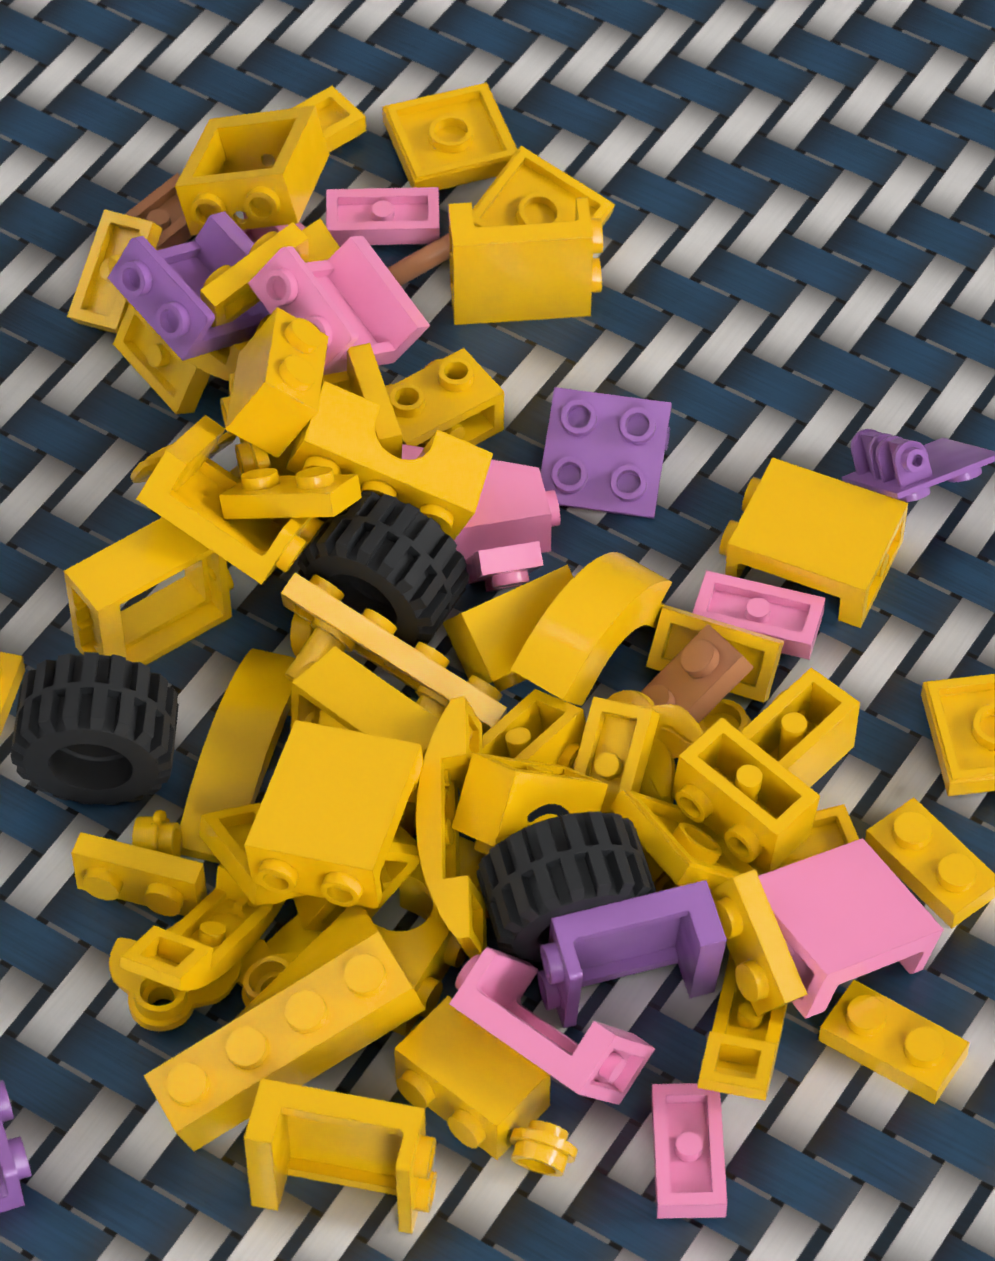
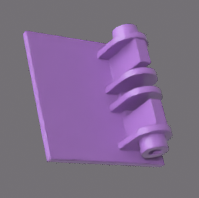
M554 387L541 467V477L545 491L555 490L559 506L654 519L664 452L667 450L669 443V420L672 403Z
M863 429L851 441V453L856 471L841 478L844 482L904 502H912L928 496L931 493V486L946 480L948 482H962L978 477L982 474V466L995 462V451L947 438H940L922 445L917 441L906 440L888 433H881L873 429Z

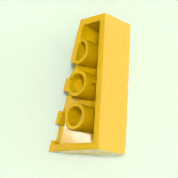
M355 905L347 907L230 1023L143 1076L176 1134L195 1152L250 1118L261 1078L302 1086L426 1009L365 908Z

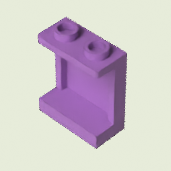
M225 211L210 215L194 241L156 250L145 237L132 238L108 276L112 284L182 361L250 340L254 336L261 320L270 314L260 301L234 321L213 328L211 326L215 320V315L201 300L200 289L203 288L206 279L215 270L224 265L232 267L247 256L254 245L253 241Z
M707 880L551 918L548 944L540 946L544 970L537 972V980L546 1010L557 1009L562 1028L575 1026L577 1023L582 987L677 963L689 999L715 992L727 939Z

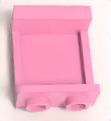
M363 235L349 237L329 260L304 262L294 247H282L248 283L270 314L278 307L296 318L308 320L320 332L329 336L323 375L347 371V350L352 346L367 343L371 344L378 366L394 363L430 327V324Z
M863 838L758 876L807 992V995L792 1001V1004L805 1019L826 1010L839 984L898 961L910 974L923 970L944 930Z
M487 947L481 955L473 956L464 965L456 980L455 986L458 991L450 1002L452 1007L578 1095L620 1105L655 1050L653 1046L633 1033L593 1021L581 1042L577 1044L521 1004V997L538 972V968L528 961Z

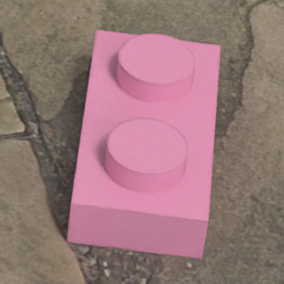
M439 187L326 189V227L339 246H342L349 237L361 235L365 237L370 245L430 244L440 238Z
M539 541L479 550L465 560L467 573L469 574V584L484 581L486 592L516 588L523 583L530 582L528 574L543 566Z
M706 570L692 613L784 640L781 653L810 660L824 614L826 598Z
M698 1083L652 1084L651 1107L657 1219L726 1217L727 1192L720 1092L698 1088Z

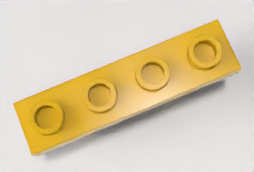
M294 572L282 590L283 606L306 621L311 622L310 625L314 629L285 673V677L289 681H293L297 672L305 664L312 661L317 662L336 646L343 652L355 651L416 690V694L419 696L416 703L438 719H440L453 697L465 696L482 724L483 734L506 715L507 707L499 703L503 695L495 687L474 675H471L466 682L446 669L450 661L436 649L420 641L413 648L393 635L397 627L381 614L366 608L361 615L341 602L345 596L344 593L324 578L313 575L308 581Z

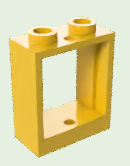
M315 105L209 119L175 185L191 236L199 234L210 215L224 211L241 230L289 225L292 222L295 224L299 223L330 155ZM236 212H244L247 215V218H239L236 215Z
M163 517L64 570L75 647L82 655H84V652H96L99 655L106 656L113 654L126 657V660L130 662H140L148 665L232 617L230 590L234 588V582L227 568V561ZM182 570L185 571L184 577L120 611L121 604Z
M336 646L317 662L312 661L305 664L297 672L291 684L290 731L295 720L419 743L421 744L424 761L431 736L439 719ZM407 802L399 825L412 837L416 834V804Z

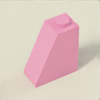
M402 444V459H417L424 448ZM491 459L475 514L454 540L457 544L456 550L466 560L479 550L539 541L541 553L551 552V527L560 526L561 523L559 503L555 490L545 491L538 467Z

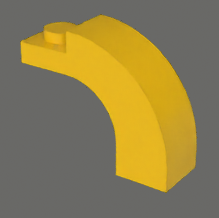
M610 552L596 558L577 573L550 604L531 632L511 670L561 700L582 706L605 664L622 641L631 632L643 625L656 629L661 609L667 606L662 603V600L672 581L622 553Z

